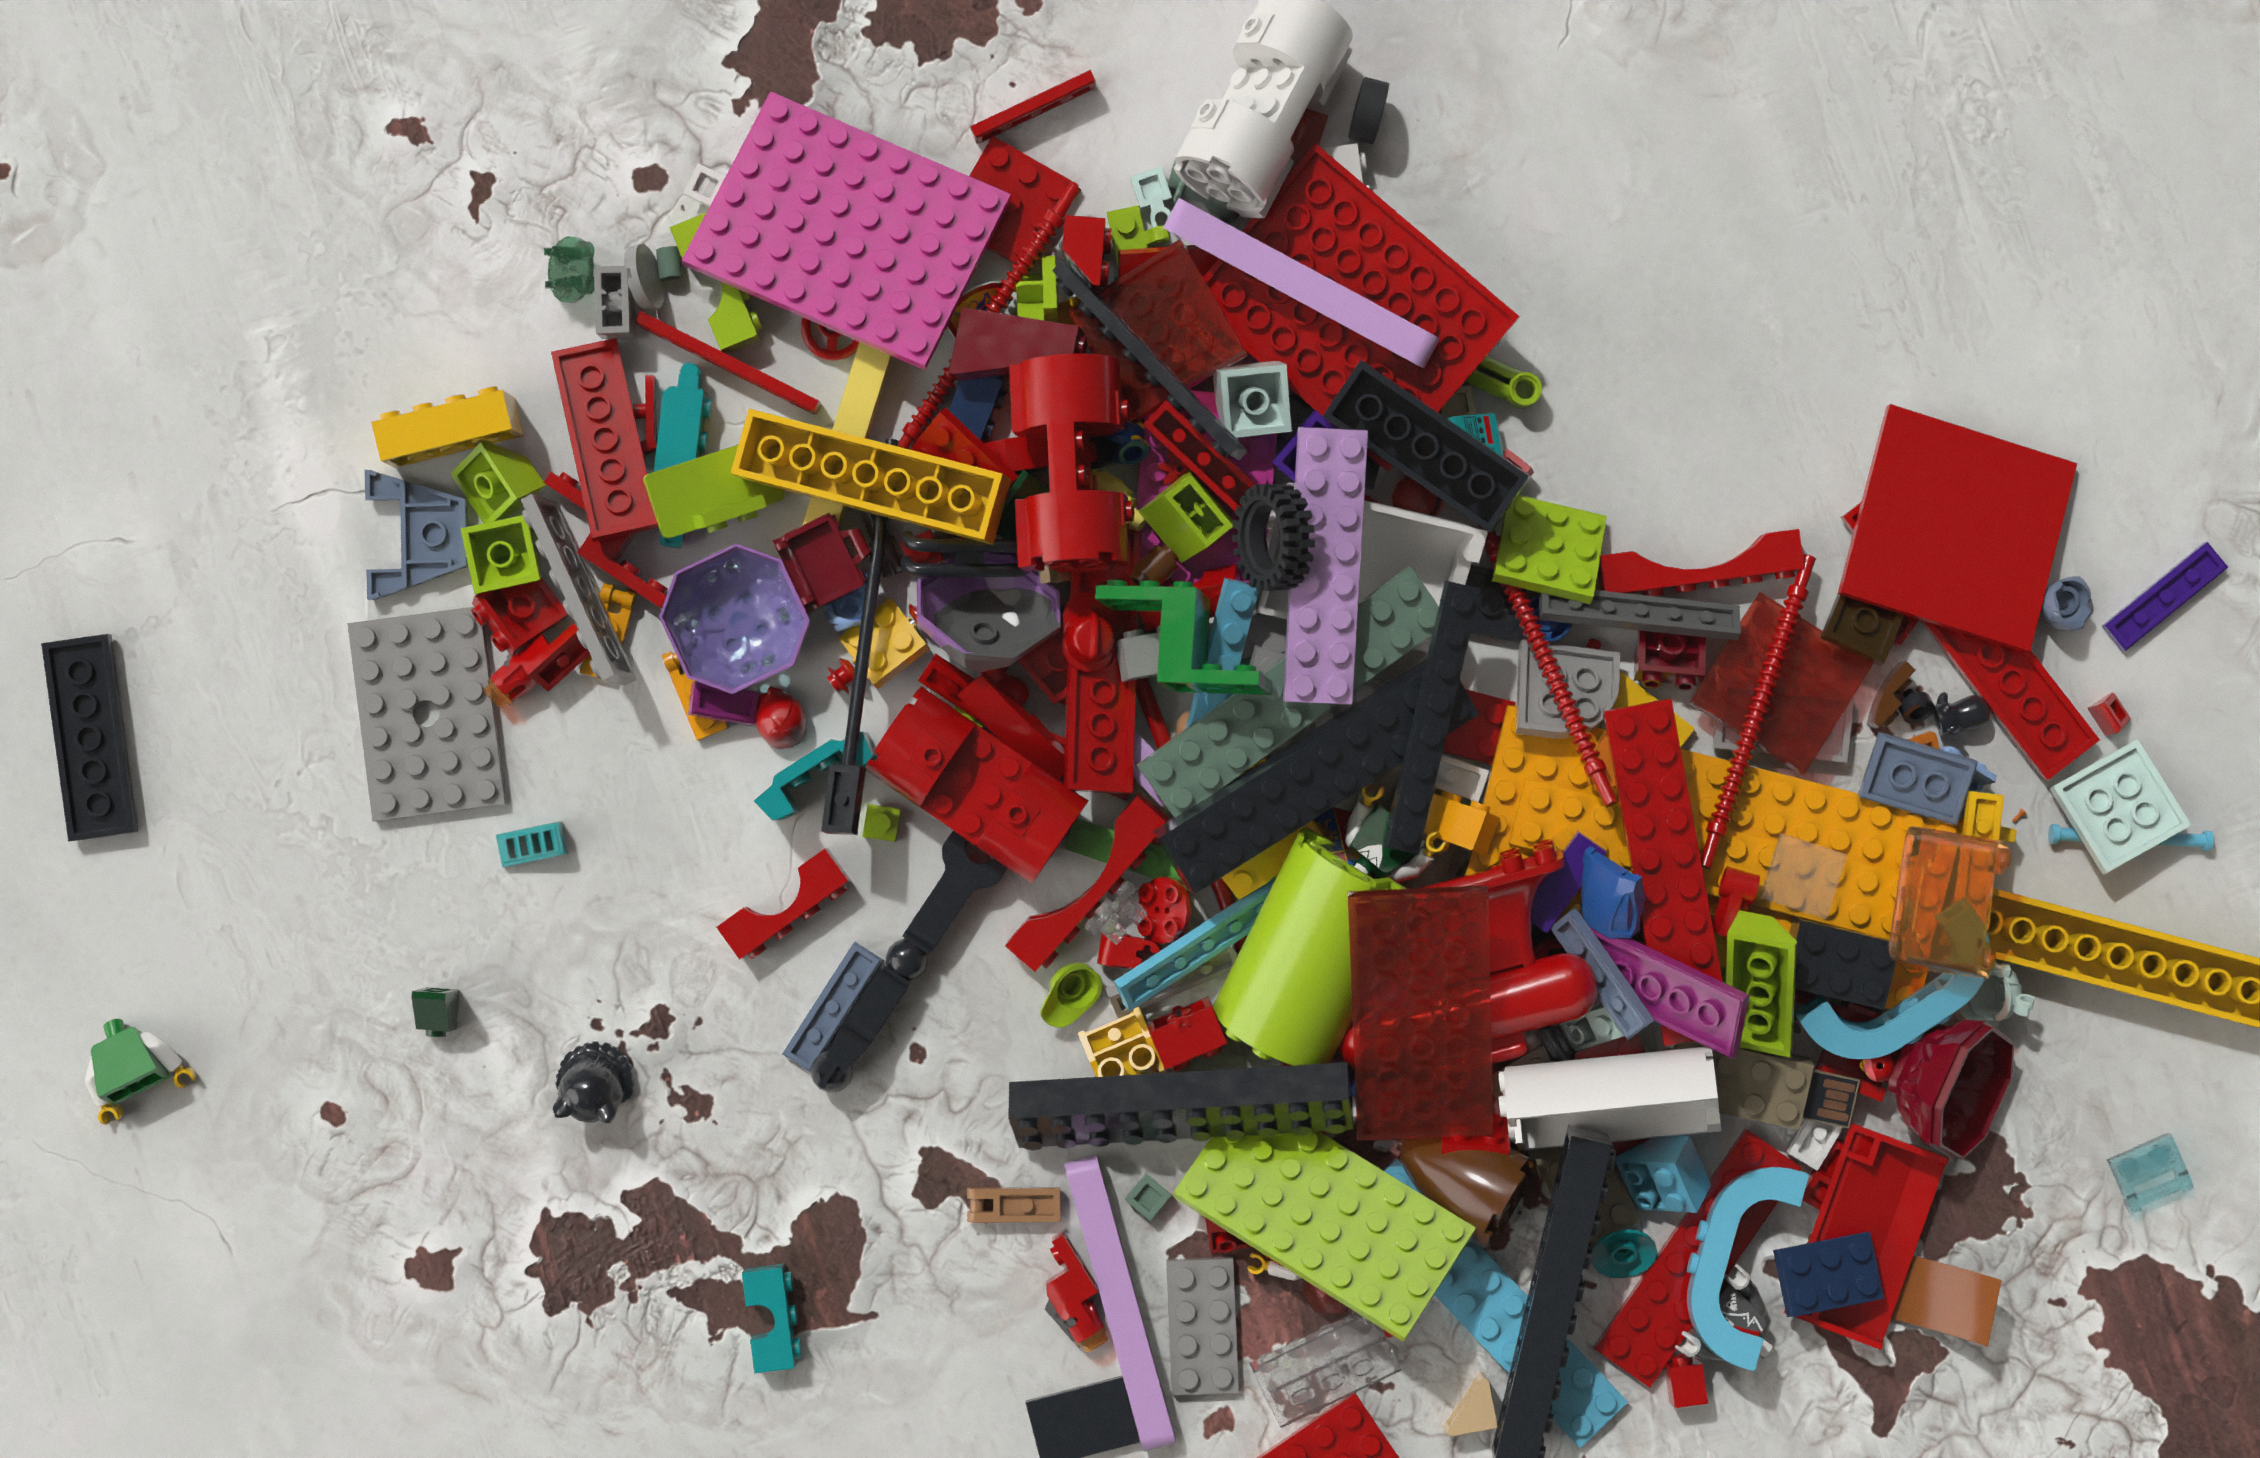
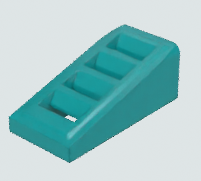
M554 822L496 835L502 867L568 854L562 822ZM546 831L551 833L554 850L548 851L545 837ZM538 833L541 853L535 852L532 834ZM522 836L526 837L529 853L526 856H523L520 842V837ZM513 838L517 858L510 859L507 839Z

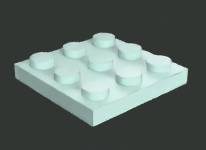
M2138 739L2050 788L2103 875L2192 825Z

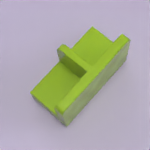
M1042 256V274H1029L1028 277H1023V281L1016 284L1018 316L1058 323L1057 276L1052 271L1056 267L1055 256Z

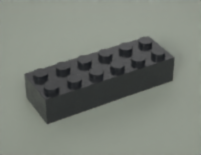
M1360 360L1322 416L1339 429L1367 430L1368 449L1489 533L1493 532L1531 477L1362 360Z

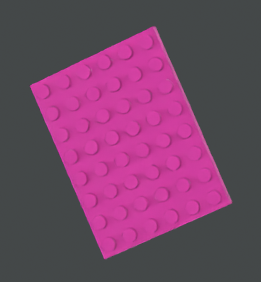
M770 91L684 254L682 263L688 268L926 370L1011 201V194Z

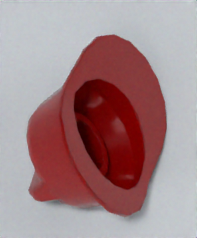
M1091 591L1080 592L1071 597L1063 613V654L1068 663L1076 669L1085 672L1097 671L1106 666L1112 658L1115 648V613L1096 600V593Z

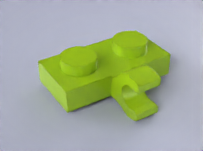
M1139 205L1106 212L1109 227L1112 228V242L1117 266L1118 250L1148 248L1149 245L1170 241L1168 230L1163 228L1164 225L1144 231Z

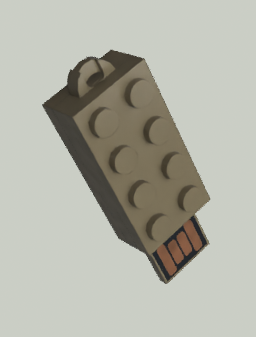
M1696 1041L1675 1044L1673 1048H1667L1662 1051L1706 1046ZM1740 1047L1738 1055L1731 1059L1712 1049L1719 1113L1800 1130L1802 1119L1844 1128L1850 1127L1860 1083L1859 1078L1814 1069V1064L1810 1057L1797 1054L1785 1057Z

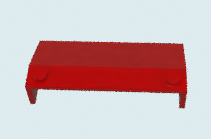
M1854 1123L1850 1124L1808 1243L1870 1231L1884 1299L1796 1316L1795 1318L1879 1350L1882 1349L1888 1325L1945 1165L1948 1163V1157Z

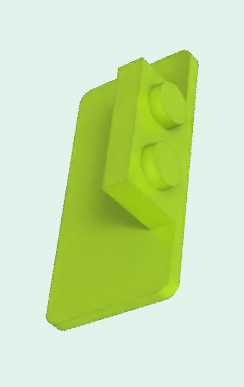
M738 445L646 474L643 479L661 535L664 538H672L706 527L708 532L711 533L728 527L726 521L736 517L739 523L758 517L756 510L782 501L785 497L784 490L743 480L731 474Z

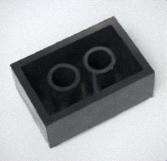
M1793 916L1789 934L1797 941L1795 989L1885 1010L1901 944L1890 939Z

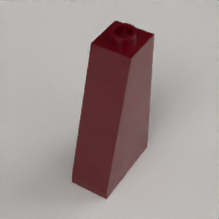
M962 307L949 373L957 380L1010 375L1009 365L1019 364L1031 358L1057 354H1086L1088 338L1085 337V332L1076 325Z

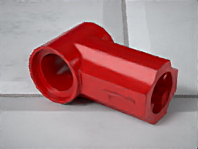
M1726 866L1719 886V899L1712 918L1713 930L1718 935L1727 937L1728 930L1739 910L1747 912L1749 904H1753L1760 882V875Z

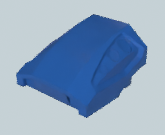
M1590 846L1585 850L1582 860V902L1580 904L1582 917L1588 926L1609 939L1632 938L1640 930V917L1645 912V893L1642 877L1631 873L1596 852V849Z

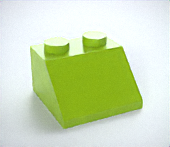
M523 515L461 528L474 594L541 581V554L536 546L538 537L534 529L527 525Z

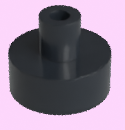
M1914 688L1904 691V699L1898 707L1904 721L1910 724L1926 720L1935 711V705L1930 695L1926 692H1916Z

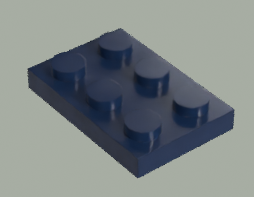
M1870 1231L1773 1250L1787 1317H1796L1884 1299Z

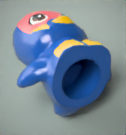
M1130 411V419L1125 420V430L1108 437L1109 441L1116 443L1115 454L1112 457V461L1116 464H1137L1150 453L1149 444L1146 440H1143L1145 435L1143 422L1132 411Z

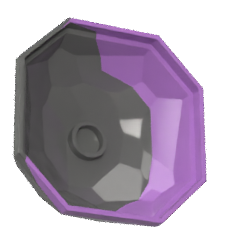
M984 552V564L1018 563V558L1012 553ZM953 557L942 564H954ZM1035 571L1020 577H921L917 580V622L919 627L955 662L966 669L979 673L1012 665L1059 633L1061 627L1060 593L1050 583L1041 584L1040 575Z

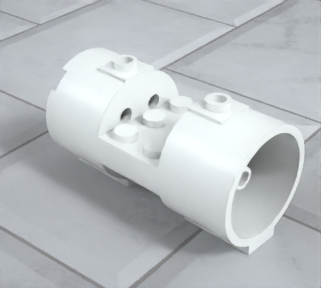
M1259 0L1252 15L1244 23L1242 32L1233 48L1234 59L1240 67L1232 75L1228 90L1222 99H1205L1204 103L1199 107L1191 129L1174 159L1176 161L1174 171L1178 177L1193 191L1207 200L1212 196L1219 201L1228 202L1226 209L1235 211L1242 217L1265 218L1294 163L1290 158L1294 151L1290 138L1307 106H1324L1353 51L1349 47L1353 39V33L1346 20L1321 0Z

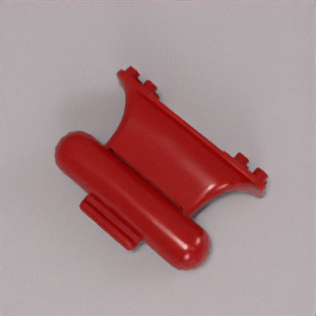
M1553 839L1534 843V856L1522 859L1520 848L1505 850L1500 853L1501 864L1492 866L1489 870L1409 890L1416 894L1371 982L1378 1001L1359 1006L1337 1049L1344 1062H1347L1350 1067L1358 1071H1374L1426 1057L1431 1075L1440 1078L1522 1057L1528 1051L1524 1032L1578 1019L1592 1009L1596 1003L1599 988L1598 978L1589 963L1582 957L1572 953L1535 959L1531 936V914L1534 898L1544 879L1565 866L1564 853L1562 850H1555Z

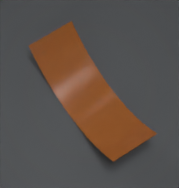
M1913 1256L1891 1319L1956 1336L1988 1347L2002 1280L1956 1266Z

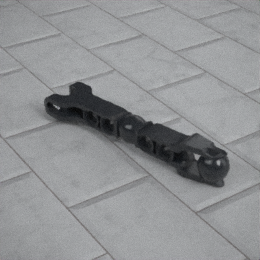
M952 831L942 846V859L945 864V871L902 935L904 938L895 941L889 947L886 954V965H882L840 1027L830 1050L820 1053L814 1059L811 1066V1078L820 1090L827 1093H836L845 1089L850 1084L853 1077V1063L871 1045L912 983L910 981L918 978L925 971L928 964V954L931 955L969 896L976 889L988 888L998 884L1008 869L994 858L989 863L984 864L972 862L966 855L965 846L967 840L956 832Z

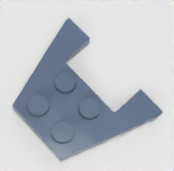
M365 470V500H400L401 569L366 570L367 600H377L468 567L461 528L468 527V500L376 471Z

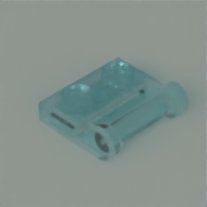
M2165 1133L2106 1159L2123 1196V1202L2131 1215L2142 1211L2143 1206L2179 1190L2186 1192L2194 1188L2186 1165L2170 1133ZM2172 1170L2174 1171L2175 1178L2139 1194L2135 1193L2133 1187Z

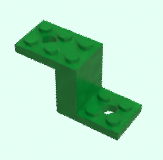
M1108 580L1107 585H1096L1095 599L1111 611L1161 612L1157 682L1169 691L1177 693L1272 695V681L1263 675V672L1256 671V666L1236 665V670H1222V665L1207 664L1211 599L1202 593L1201 589L1194 587V583L1179 581L1174 582L1173 587H1160V582L1141 581L1140 586H1127L1126 581Z

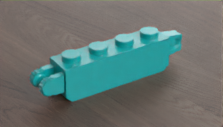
M686 362V364H683L681 370H679L681 373L678 377V386H670L663 391L654 472L701 457V451H707L708 432H704L705 418L710 419L712 399H708V393L701 389V377H703L701 374L703 372L700 371L701 369L695 363ZM660 532V545L670 548H682L686 533L672 538H664Z

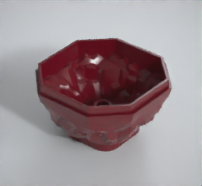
M1965 1019L1951 1026L1939 1025L1925 1033L1919 1041L1904 1045L1889 1079L1888 1090L1896 1097L1898 1110L1906 1125L1923 1142L1953 1160L1955 1158L1963 1160L1987 1137L2012 1081L2014 1042L1986 1021Z

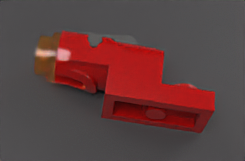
M573 623L553 642H550L540 633L524 649L506 660L504 665L490 676V679L487 681L488 685L483 689L484 692L501 709L506 704L511 705L518 698L525 696L537 684L549 692L590 655L588 648L585 649L577 637L578 626Z
M1063 1230L1052 1237L1051 1242L1054 1246L1050 1248V1251L1059 1266L1065 1263L1067 1268L1047 1280L1046 1291L1049 1300L1045 1310L1073 1342L1075 1341L1079 1348L1083 1347L1084 1351L1088 1353L1101 1346L1109 1338L1105 1333L1107 1329L1099 1318L1094 1301H1089L1088 1299L1098 1292V1286Z

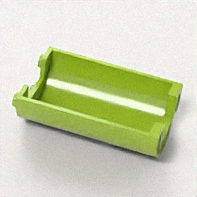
M1308 827L1300 829L1213 1004L1216 1018L1227 1028L1226 1035L1228 1037L1252 1046L1253 1053L1263 1059L1270 1060L1273 1057L1293 1066L1331 1063L1416 894L1389 877L1373 879L1331 853L1330 850L1334 843Z

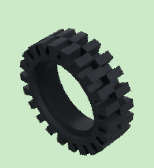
M1254 485L1245 491L1246 496H1241L1239 502L1242 507H1236L1235 511L1239 520H1233V528L1238 529V535H1232L1233 542H1238V548L1234 549L1235 557H1241L1237 563L1238 569L1244 570L1242 577L1245 581L1250 580L1249 586L1256 588L1258 591L1290 590L1298 587L1297 583H1302L1305 580L1303 574L1309 573L1310 567L1306 562H1312L1314 557L1309 552V548L1315 547V540L1309 539V533H1313L1315 530L1314 525H1308L1307 522L1312 518L1311 510L1304 511L1308 503L1305 498H1300L1302 493L1298 489L1294 490L1293 485ZM1271 510L1276 515L1280 531V549L1275 565L1270 558L1266 540V529Z

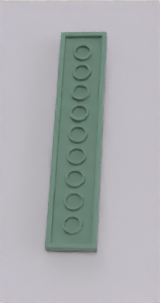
M1411 566L1403 569L1358 602L1353 692L1433 634L1439 606ZM1283 657L1263 673L1272 681V695H1231L1136 766L1172 816L1177 817L1219 791L1336 704L1283 701L1285 657Z

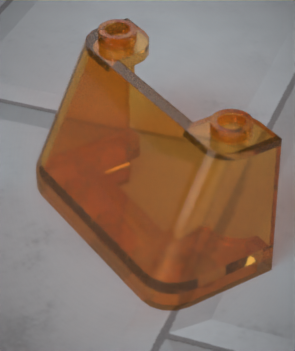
M1910 827L1907 830L1904 841L1889 939V955L1891 960L1909 970L1989 979V972L1995 966L1996 952L1994 949H1991L1985 937L1995 874L2001 875L2003 870L2009 867L2011 861V851L2008 848V844L2004 841L1930 828Z

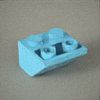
M1690 1135L1651 1138L1618 1155L1615 1160L1637 1209L1697 1213L1711 1186Z

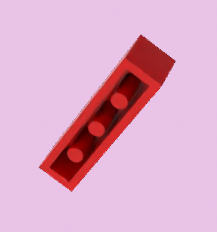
M1165 400L1143 424L1234 511H1236V507H1242L1239 500L1241 496H1246L1245 491L1257 485L1228 456L1224 458L1211 445L1212 441L1204 434H1201L1168 400Z

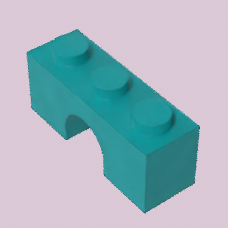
M785 1263L745 1268L742 1272L746 1307L754 1305L765 1306L773 1313L775 1319L773 1330L753 1335L750 1340L754 1374L794 1369L798 1363L797 1359L802 1358V1345L800 1338L794 1337L793 1325H798V1314L796 1305H790L789 1292L794 1291L792 1272H786Z

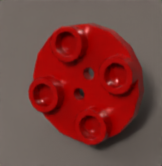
M1159 877L1151 880L1149 883H1143L1138 890L1139 902L1137 911L1139 921L1137 928L1142 936H1147L1151 941L1160 944L1175 942L1184 935L1185 931H1188L1191 917L1189 890H1186L1178 880L1170 877Z

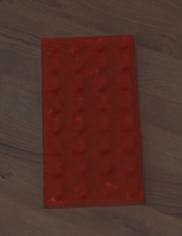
M1487 885L1347 891L1357 1141L1456 1137V1135H1493L1489 904Z

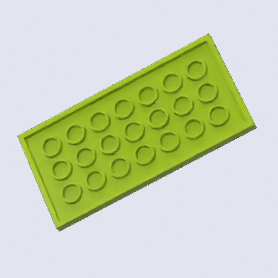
M1319 1131L1311 1132L1308 1135L1281 1133L1274 1137L1246 1135L1240 1139L1211 1137L1173 1192L1175 1199L1403 1342L1409 1336L1476 1229L1463 1219Z

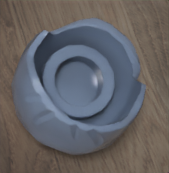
M2080 576L2067 577L2051 584L2046 589L2040 612L2044 622L2052 628L2064 632L2082 629L2092 614V609L2088 606L2091 601L2089 586Z

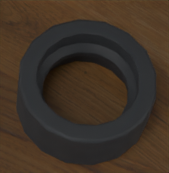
M1368 77L1363 78L1349 129V139L1374 144L1390 85L1388 82Z

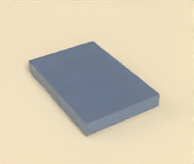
M1879 731L1858 796L1957 825L1978 761Z

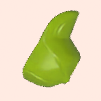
M1081 962L1069 963L1062 967L1051 978L1049 983L1050 992L1040 1009V1016L1045 1023L1053 1027L1062 1028L1072 1024L1091 1008L1102 993L1101 976L1088 964Z

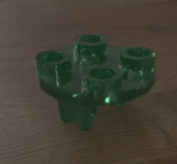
M566 236L559 240L556 246L544 248V255L550 256L548 262L549 281H545V289H551L553 295L561 302L576 303L583 299L585 295H590L594 292L593 257L595 249L593 244L584 241L580 237Z

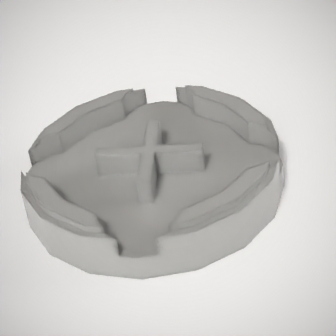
M645 244L628 247L625 253L624 267L631 270L632 277L628 278V286L633 298L644 310L649 309L648 311L661 308L664 304L665 289L664 281L659 278L656 257Z

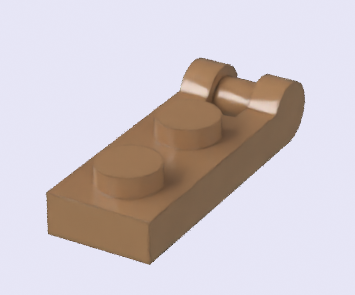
M1060 1187L967 1188V1199H970V1211H967V1222L1061 1221ZM984 1199H993V1211L984 1210Z

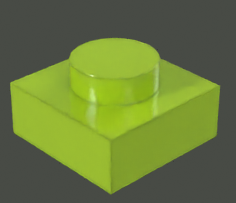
M867 804L862 837L896 842L901 809Z

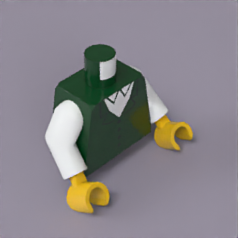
M1370 783L1362 788L1364 798L1358 801L1348 819L1345 842L1349 849L1346 857L1354 864L1355 868L1373 879L1389 877L1397 883L1415 879L1434 860L1433 855L1435 853L1440 854L1447 851L1449 843L1445 841L1436 849L1433 843L1440 833L1433 832L1427 836L1426 841L1422 839L1419 854L1384 847L1383 844L1391 813L1378 803L1373 807V801L1383 796L1384 788L1381 787L1377 796L1372 797L1368 793Z

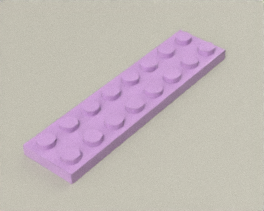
M1298 427L1294 490L1298 489L1302 493L1300 498H1305L1308 503L1304 511L1311 510L1312 518L1307 522L1308 525H1314L1315 532L1309 533V539L1315 540V547L1309 548V552L1314 557L1312 562H1306L1310 570L1308 574H1303L1305 580L1302 583H1297L1298 587L1289 590L1283 701L1352 704L1367 430Z

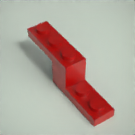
M563 471L560 476L550 472L543 483L585 510L582 492L576 488L579 482ZM590 532L577 553L662 608L668 588L653 578L649 582L637 576L641 570L626 560H623L621 564L617 563L637 533L593 542Z

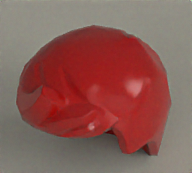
M770 686L766 693H762L759 696L755 723L761 737L776 749H788L798 745L806 734V713L803 705L790 693Z

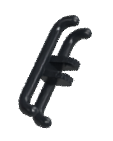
M908 530L904 531L901 535L903 544L911 550L918 552H952L954 564L914 562L912 557L908 555L903 556L900 560L901 567L905 572L914 576L1020 577L1031 572L1018 568V563L984 564V552H1017V539H995L994 544L991 545L972 539H961L957 535H952V539H924L915 537Z

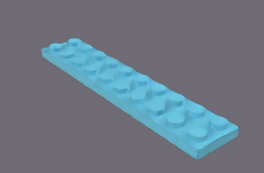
M1397 1158L1383 1169L1384 1172L1417 1191ZM1469 1240L1435 1293V1296L1509 1373L1527 1295L1480 1245ZM1566 1337L1569 1355L1566 1367H1559L1561 1389L1558 1400L1551 1401V1413L1554 1414L1553 1420L1581 1448L1628 1401Z

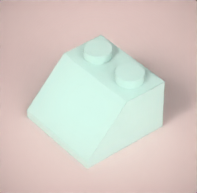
M1280 361L1212 368L1215 403L1219 419L1236 438L1292 432L1287 364Z

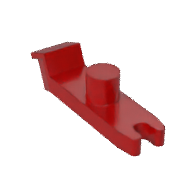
M645 375V403L633 404L635 419L646 418V439L640 442L644 458L647 457L646 455L655 452L657 448L656 377L654 375Z

